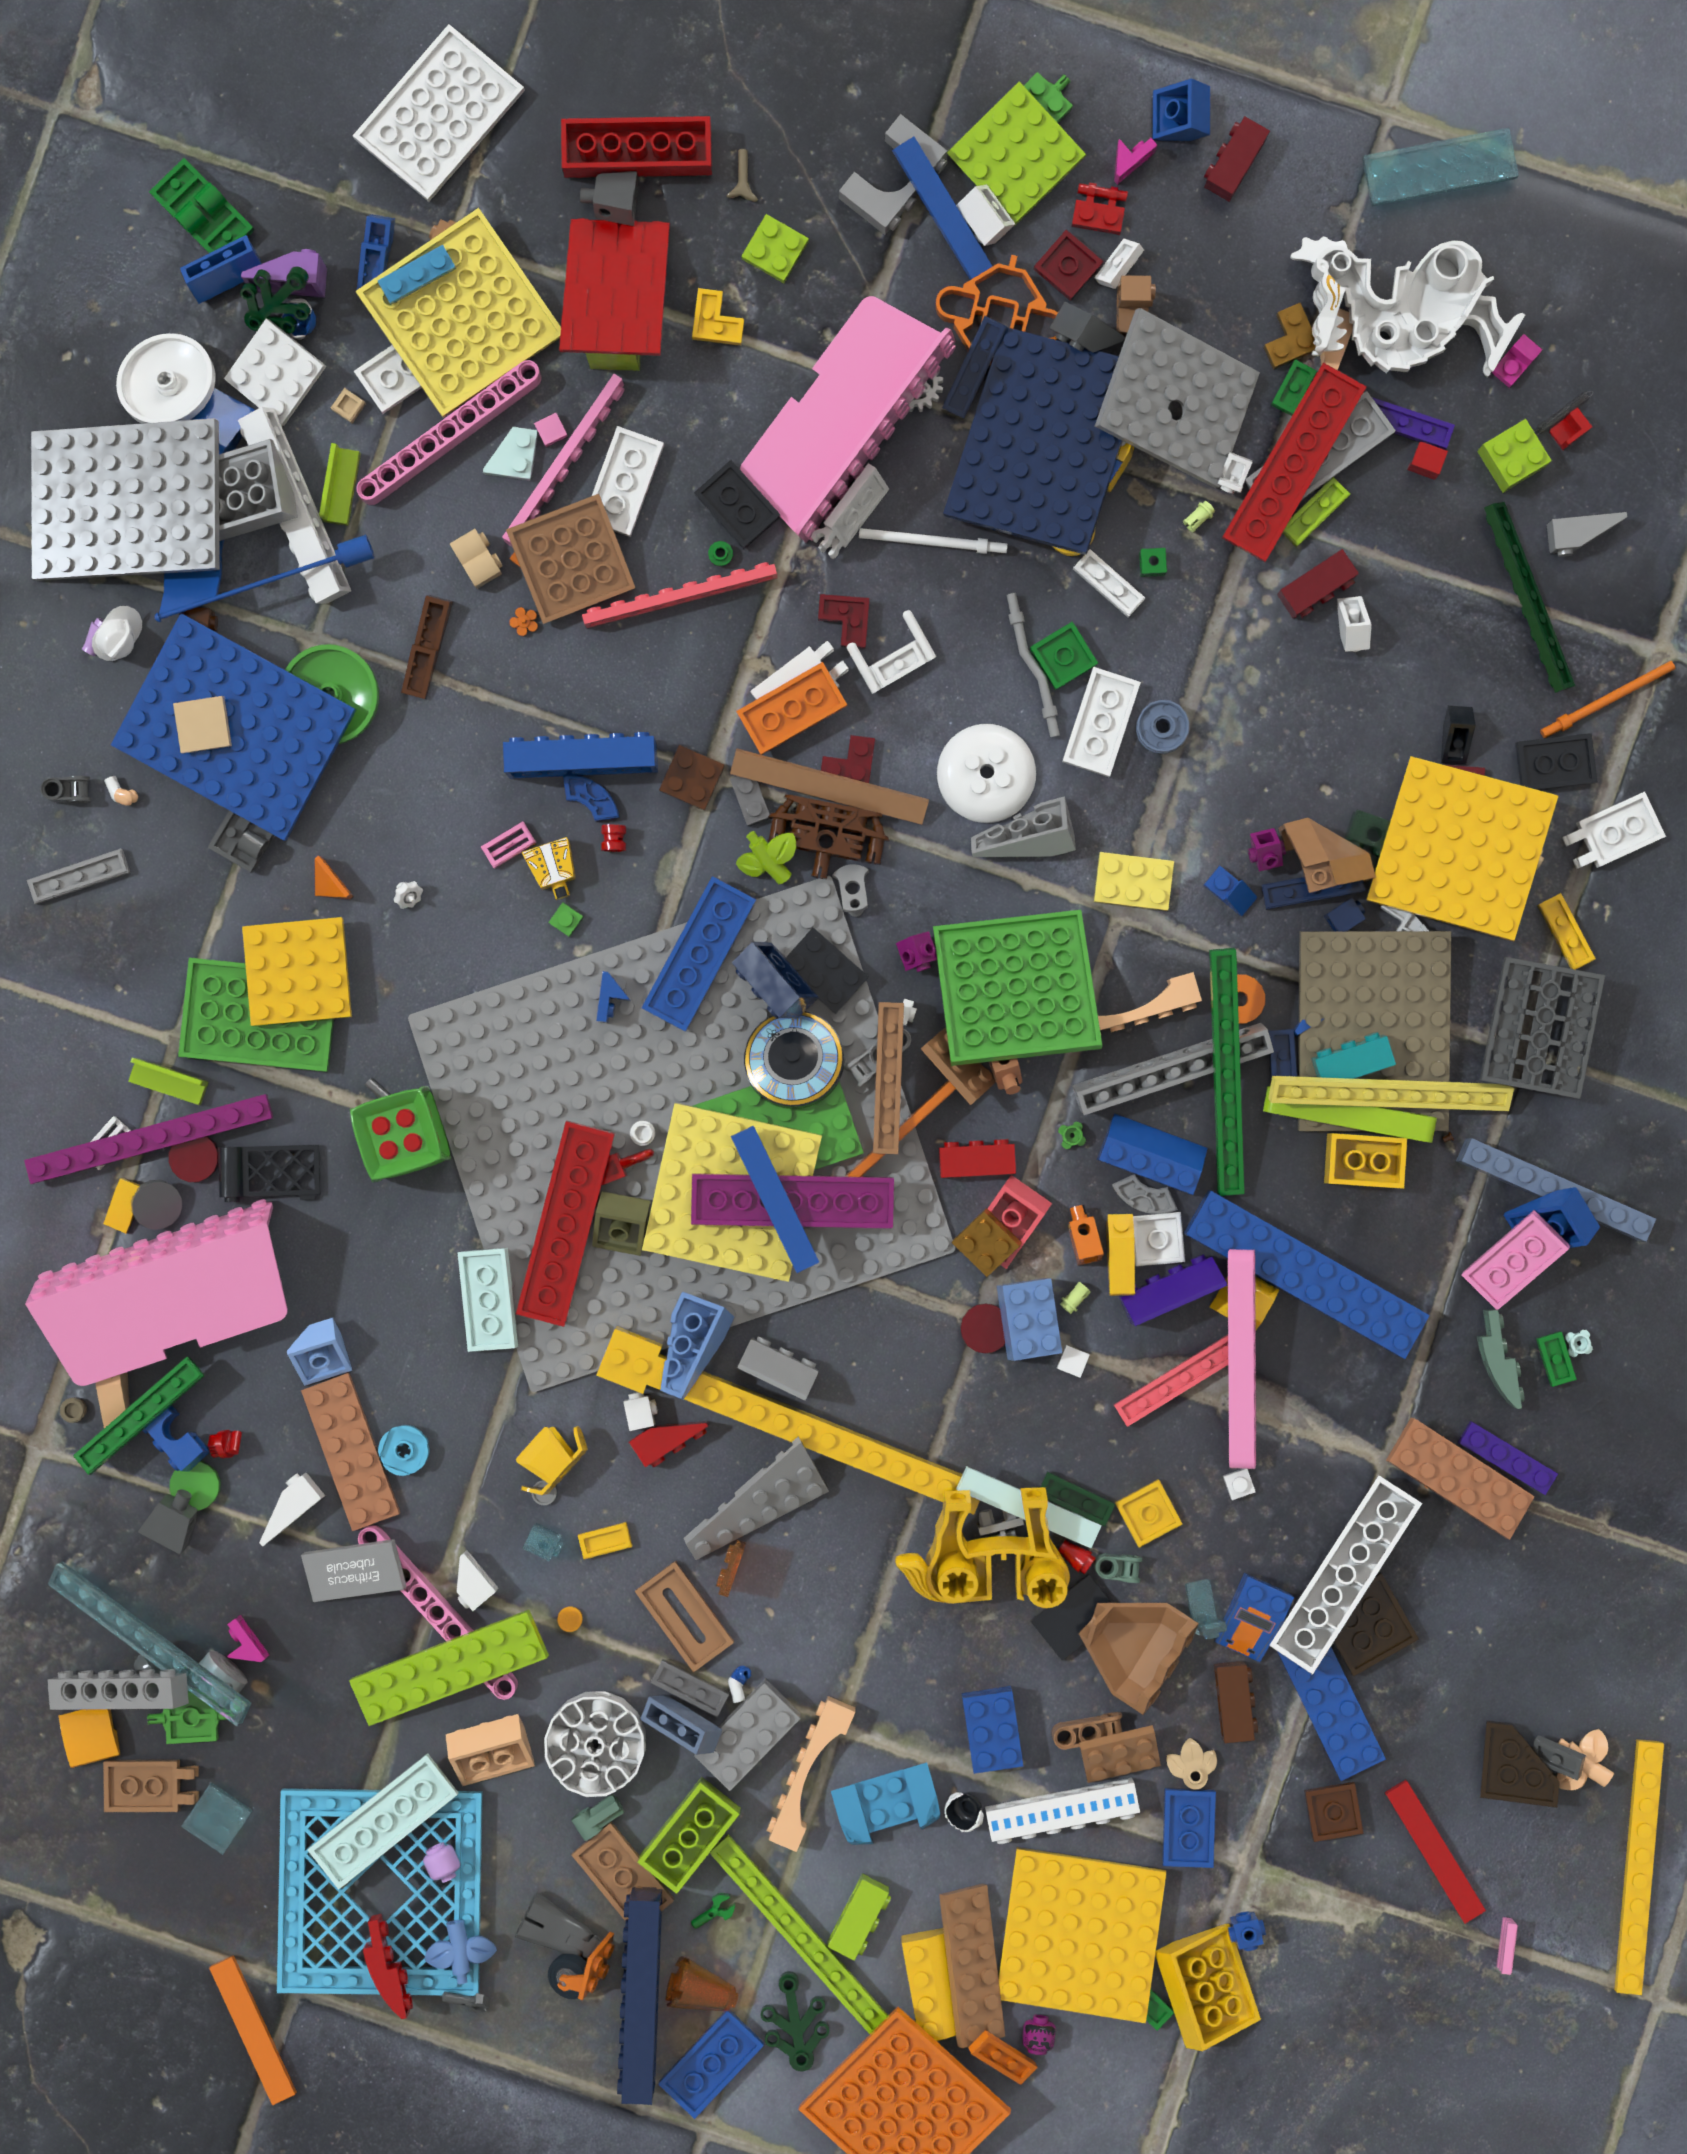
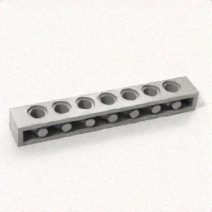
M1262 1023L1239 1030L1240 1063L1274 1052L1268 1029ZM1212 1039L1072 1085L1079 1109L1083 1115H1087L1213 1073Z

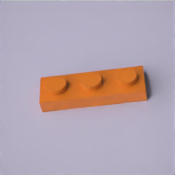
M986 2030L968 2047L973 2056L1020 2085L1038 2068L1033 2059Z

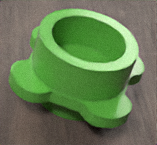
M1074 1122L1070 1126L1062 1125L1059 1127L1058 1132L1062 1135L1063 1148L1070 1149L1071 1146H1083L1085 1144L1086 1138L1083 1137L1081 1131L1083 1126L1080 1122Z

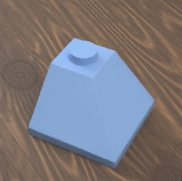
M333 1318L309 1325L287 1350V1355L304 1386L352 1371L341 1332Z

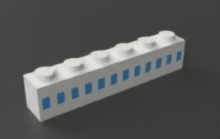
M1132 1778L985 1807L992 1842L997 1841V1844L1011 1842L1012 1838L1020 1836L1022 1839H1030L1036 1837V1833L1045 1831L1046 1834H1055L1060 1832L1061 1828L1070 1826L1071 1829H1080L1086 1826L1085 1823L1090 1822L1105 1824L1110 1822V1818L1115 1817L1130 1819L1135 1817L1136 1813H1140L1135 1784Z

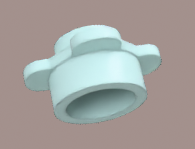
M1581 1330L1580 1333L1575 1334L1572 1332L1566 1334L1565 1340L1569 1345L1568 1353L1570 1356L1576 1357L1578 1354H1590L1593 1347L1589 1339L1590 1333L1587 1330ZM1577 1341L1581 1342L1580 1346L1577 1345Z

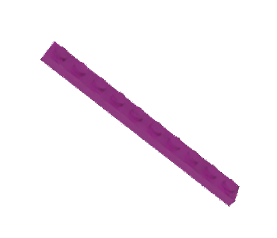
M264 1094L24 1160L30 1184H36L273 1119L268 1095Z

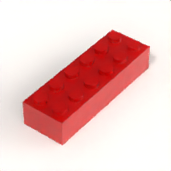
M710 116L561 119V152L564 178L597 177L599 174L637 171L638 177L712 175V126Z

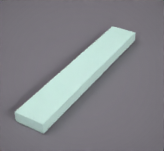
M966 1466L956 1488L958 1491L970 1490L971 1497L1025 1520L1021 1489ZM1048 1502L1045 1516L1048 1521L1049 1530L1092 1548L1101 1525Z

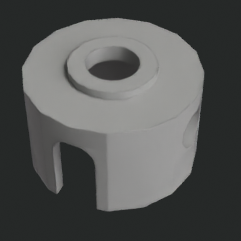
M210 1650L189 1674V1678L194 1686L204 1696L222 1707H227L248 1683L244 1673L231 1660L214 1650Z

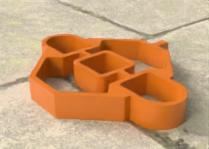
M1011 255L1009 266L998 263L966 282L963 288L948 286L938 293L935 305L937 315L943 321L954 324V330L967 351H969L971 343L965 332L972 329L975 315L983 316V318L988 315L990 304L1014 309L1010 328L1014 329L1015 324L1023 326V332L1026 331L1030 313L1055 319L1057 316V311L1046 308V302L1027 271L1015 268L1018 256ZM998 272L1020 277L1026 283L1035 300L1028 303L1025 317L1017 316L1019 309L1017 301L994 295L987 298L985 308L978 307L980 291L976 285ZM950 294L974 299L970 318L966 319L945 313L940 307L941 299Z

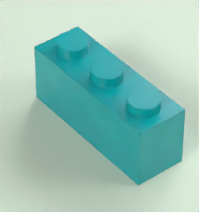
M1375 1032L1364 1036V1041L1356 1043L1355 1040L1340 1044V1049L1332 1051L1331 1048H1326L1316 1052L1317 1056L1311 1059L1317 1077L1354 1079L1396 1065L1388 1037Z

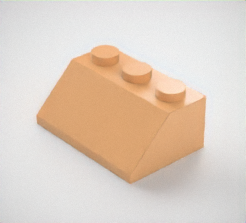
M519 1714L506 1716L491 1722H484L474 1727L459 1729L446 1734L448 1759L462 1786L535 1766L526 1730Z

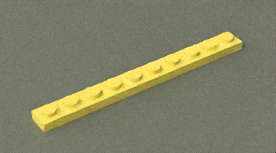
M1272 1076L1268 1099L1271 1103L1509 1111L1514 1088L1509 1085L1489 1083Z

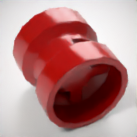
M602 825L601 833L604 835V841L601 843V851H626V843L623 841L626 834V826Z

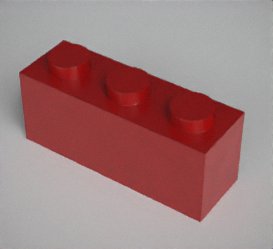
M1009 1139L994 1140V1145H984V1140L969 1141V1146L959 1147V1142H945L944 1148H939L940 1178L1016 1174L1015 1144H1009Z

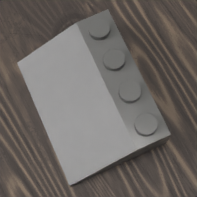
M272 439L219 455V541L298 518L294 492Z

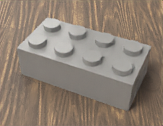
M765 1678L718 1726L722 1729V1733L714 1753L694 1754V1757L731 1791L800 1720L801 1713Z

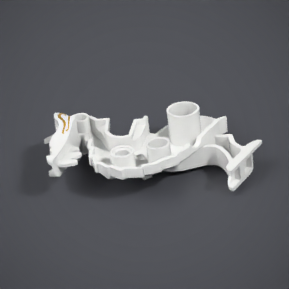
M1305 237L1302 239L1301 249L1290 256L1292 260L1313 263L1311 274L1319 282L1313 292V302L1319 310V315L1312 327V335L1315 338L1313 343L1316 345L1315 351L1311 354L1312 356H1320L1323 351L1331 352L1344 348L1343 344L1336 342L1347 332V330L1337 327L1344 321L1342 317L1337 316L1343 295L1345 306L1349 307V323L1353 324L1352 340L1356 343L1358 356L1362 355L1370 366L1375 364L1386 374L1389 370L1408 372L1411 367L1426 364L1428 359L1445 351L1444 346L1455 337V332L1461 325H1469L1477 331L1486 356L1483 373L1488 377L1494 371L1525 314L1520 313L1514 316L1509 323H1504L1498 314L1496 297L1481 295L1484 288L1494 280V276L1486 278L1481 271L1482 259L1479 253L1463 241H1449L1432 248L1413 272L1409 270L1410 261L1405 266L1396 267L1392 299L1389 300L1380 299L1374 294L1370 286L1371 259H1358L1348 250L1346 242L1343 240L1334 242L1327 237H1322L1320 240L1314 241ZM1380 332H1387L1390 340L1383 339L1380 336Z

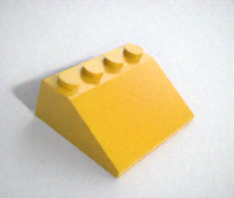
M1226 1923L1182 1938L1155 1952L1186 2048L1204 2051L1261 2020L1236 1942L1231 1943L1228 1932L1230 1924Z
M943 1928L902 1935V1948L916 2023L936 2041L956 2036Z

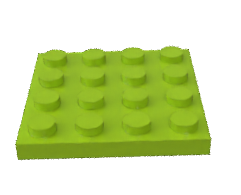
M1020 81L947 152L950 158L976 186L988 185L1015 225L1087 156Z

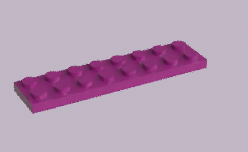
M692 1173L691 1225L774 1226L749 1175ZM778 1175L802 1227L893 1228L894 1177Z

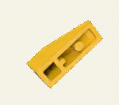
M1108 1214L1106 1241L1109 1296L1135 1295L1133 1214Z

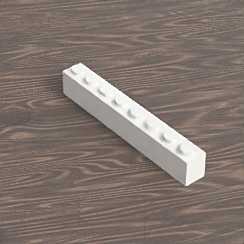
M260 407L239 419L241 435L248 445L267 439L274 441L294 492L298 518L279 524L283 531L286 532L290 550L296 556L299 567L335 556L334 548L319 517V513L274 408ZM338 560L300 572L306 579L309 586V594L315 603L328 604L351 592V588Z

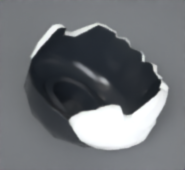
M956 1792L950 1795L945 1805V1818L948 1819L951 1826H955L961 1832L973 1831L982 1825L984 1817L981 1802L970 1793Z

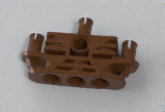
M785 795L786 801L783 805H780L775 813H770L768 816L772 819V824L767 842L769 843L776 837V834H784L787 822L792 823V832L790 833L795 835L796 849L816 853L811 874L815 878H818L819 869L822 868L820 879H827L831 856L860 862V854L863 851L862 844H864L865 838L870 839L865 862L871 864L873 854H875L874 864L881 865L884 842H889V837L885 835L879 819L883 818V815L874 811L800 796ZM793 803L796 804L795 814L787 813ZM867 819H872L874 831L866 829ZM796 821L815 825V827L796 824ZM819 826L838 830L837 837L830 830H823L818 833ZM842 831H847V832L862 834V837H861V836H856V835H851V834L842 833ZM824 836H828L833 840V845L828 849H824L819 845V840Z

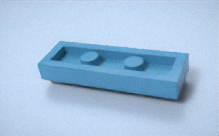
M441 245L379 279L378 284L390 305L456 268L446 249Z

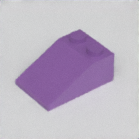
M302 249L301 252L293 251L243 271L241 278L245 283L253 284L257 291L261 292L260 287L255 284L253 279L258 270H266L271 276L269 281L271 291L275 294L287 282L286 277L290 269L297 266L307 271L309 280L303 289L294 290L290 295L325 298L327 267L319 253L311 249Z

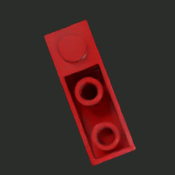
M708 1421L651 1426L631 1439L629 1443L643 1465L647 1467L651 1464L654 1468L666 1460L664 1455L671 1450L675 1454L686 1447L684 1443L691 1437L697 1440L706 1434L705 1428L709 1426Z

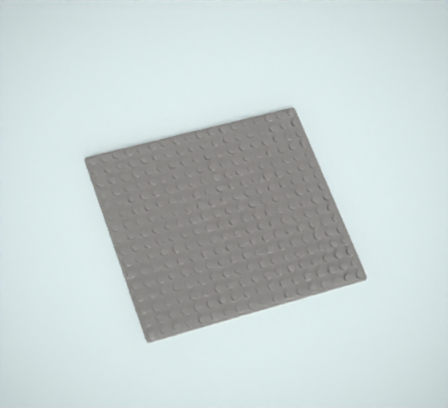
M827 876V879L819 878L756 899L751 912L686 1032L642 1009V1006L687 922L409 1015L408 1021L483 1248H508L518 1347L516 1349L532 1392L597 1372L616 1326L663 1344L661 1350L669 1348L667 1342L668 1337L671 1335V1314L682 1292L725 1307L734 1316L730 1326L732 1327L951 1254L955 1251V1246L951 1243L953 1239L916 1128H913L899 1141L898 1154H885L862 1176L894 1177L893 1228L803 1227L819 1263L799 1273H796L792 1266L789 1282L642 1250L641 1256L592 1247L595 1209L565 1327L516 1314L562 1133L567 1120L615 1133L610 1155L619 1153L621 1159L646 1149L654 1151L653 1157L626 1168L627 1176L602 1185L598 1198L599 1202L601 1191L649 1200L651 1201L650 1215L674 1103L693 1106L751 1086L744 1066L746 1044L755 1028L762 1021L772 1016V1014L768 1011L766 1002L754 995L749 982L737 975V968L732 964L737 956L751 942L773 943L786 958L814 927L863 971L832 877ZM603 971L609 972L631 999V1001L611 999V1003H615L614 1017L609 1018L608 1023L596 1021ZM867 981L862 984L837 1014L832 1012L819 999L806 1010L822 1017L835 1029L844 1050V1067L877 1044L878 1014ZM877 1049L873 1052L875 1061H877ZM856 1066L857 1069H858V1070L861 1072V1074L864 1076L865 1074L862 1072V1070L859 1068V1066ZM845 1068L843 1069L840 1084L864 1153L816 1169L813 1176H845L873 1150L876 1075L859 1087L857 1085L858 1081L849 1070L846 1071ZM902 1086L899 1125L911 1115ZM639 1121H647L655 1129L654 1140L645 1146L635 1144L630 1136L632 1126Z

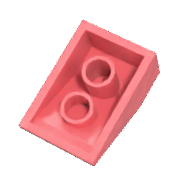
M1012 1175L988 1207V1210L1022 1242L1020 1247L1001 1264L1005 1269L1008 1268L1052 1205L1050 1201Z

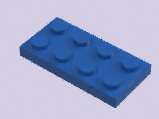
M727 2008L659 2080L658 2085L695 2119L764 2046V2042Z

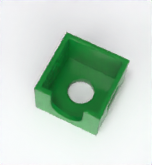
M1166 548L1141 549L1139 552L1140 577L1165 576L1167 573ZM1152 556L1157 557L1159 560L1155 566L1149 563V558Z

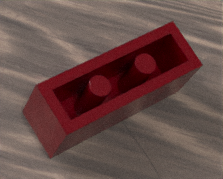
M1244 116L1241 123L1235 122L1229 133V136L1232 137L1228 145L1222 144L1216 155L1219 157L1216 165L1211 164L1204 175V178L1207 179L1204 188L1230 202L1267 140L1270 130Z
M1341 549L1282 588L1277 596L1293 619L1299 615L1301 618H1304L1314 611L1312 606L1318 602H1321L1323 605L1335 597L1333 593L1341 588L1345 591L1356 583L1354 579L1359 573L1344 550Z

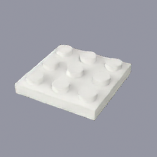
M265 319L224 379L257 407L274 408L281 426H285L324 371L326 365L270 319Z

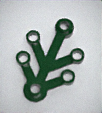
M296 266L290 269L286 277L287 282L274 295H272L269 282L271 280L270 274L263 269L256 272L253 280L261 290L264 303L262 308L258 306L256 299L258 291L253 284H244L240 291L241 297L247 300L249 309L244 316L245 324L256 332L265 319H270L284 332L291 334L297 327V321L293 317L277 318L269 317L271 313L294 314L297 319L306 320L311 312L310 307L306 303H282L294 290L303 289L308 282L309 275L301 267Z
M786 1971L779 1978V1988L786 1995L790 2021L777 2013L772 2005L763 2006L760 2015L763 2021L772 2022L791 2035L794 2042L793 2046L780 2038L778 2031L769 2030L765 2034L766 2045L777 2047L787 2054L791 2067L796 2071L803 2072L812 2067L814 2062L813 2050L821 2039L829 2035L828 2023L819 2021L815 2025L814 2033L804 2045L803 2034L815 2016L824 2011L825 2000L820 1996L813 1997L810 2001V2007L800 2020L795 1993L799 1986V1979L794 1972ZM790 1980L793 1982V1986L786 1988L784 1982ZM815 2001H820L822 2003V2007L816 2009L814 2008L813 2003ZM765 2010H771L773 2012V2015L771 2017H766L763 2014V2012ZM824 2026L827 2030L821 2034L817 2031L818 2027ZM775 2035L777 2040L770 2042L768 2036ZM802 2055L806 2058V2061L800 2063L797 2061V2057Z

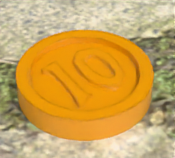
M573 1606L563 1608L557 1617L559 1627L566 1632L576 1631L583 1621L582 1613Z

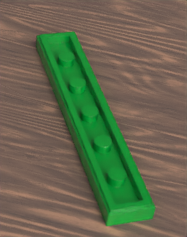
M186 1357L76 1452L73 1457L88 1475H92L205 1375L190 1357Z

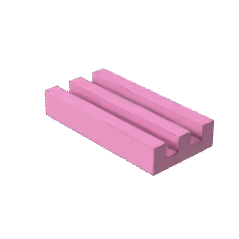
M522 821L484 844L481 848L495 869L535 845L536 841ZM521 829L524 831V833L520 836L516 837L515 839L511 840L510 842L506 843L505 845L501 846L491 853L489 852L488 849L507 839L511 835L515 834ZM528 838L529 841H527L526 843L507 853L498 860H494V857H496L497 855L501 854L502 852L506 851L507 849L511 848L512 846L516 845L522 840Z
M1507 1917L1502 1918L1496 1967L1499 1968L1502 1974L1511 1975L1518 1925L1512 1918Z

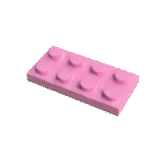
M1533 1210L1463 1271L1462 1276L1495 1309L1499 1310L1569 1250L1570 1245Z

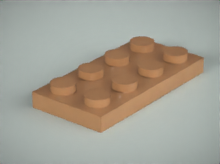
M612 1821L572 1853V1857L625 1921L628 1917H624V1903L626 1902V1895L631 1894L632 1887H656L657 1889H662L661 1911L674 1901V1897L661 1881L637 1863L639 1854Z

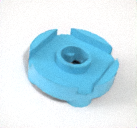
M401 1425L392 1428L383 1435L378 1447L379 1457L383 1466L389 1472L399 1476L410 1475L421 1469L427 1462L430 1452L428 1438L421 1430L411 1425ZM405 1443L409 1445L408 1449H411V1452L401 1457L399 1455L400 1451L398 1452L397 1448Z

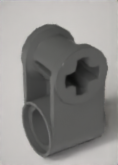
M89 776L47 778L40 786L43 797L54 803L91 802V798L88 797ZM57 784L59 786V793L52 797L49 795V789L52 785Z

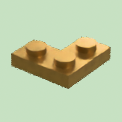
M1301 303L1281 310L1276 314L1285 336L1264 345L1265 352L1273 369L1315 351L1316 345L1313 343L1315 338L1312 335V328Z

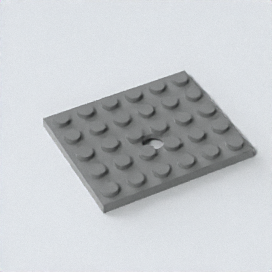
M1139 308L1135 310L1095 427L1213 488H1219L1221 486L1218 484L1219 477H1224V464L1229 452L1233 451L1260 372ZM1172 401H1177L1182 406L1183 413L1179 420L1172 419L1171 412L1168 410V406Z

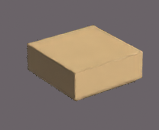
M344 388L331 406V410L352 424L366 403Z

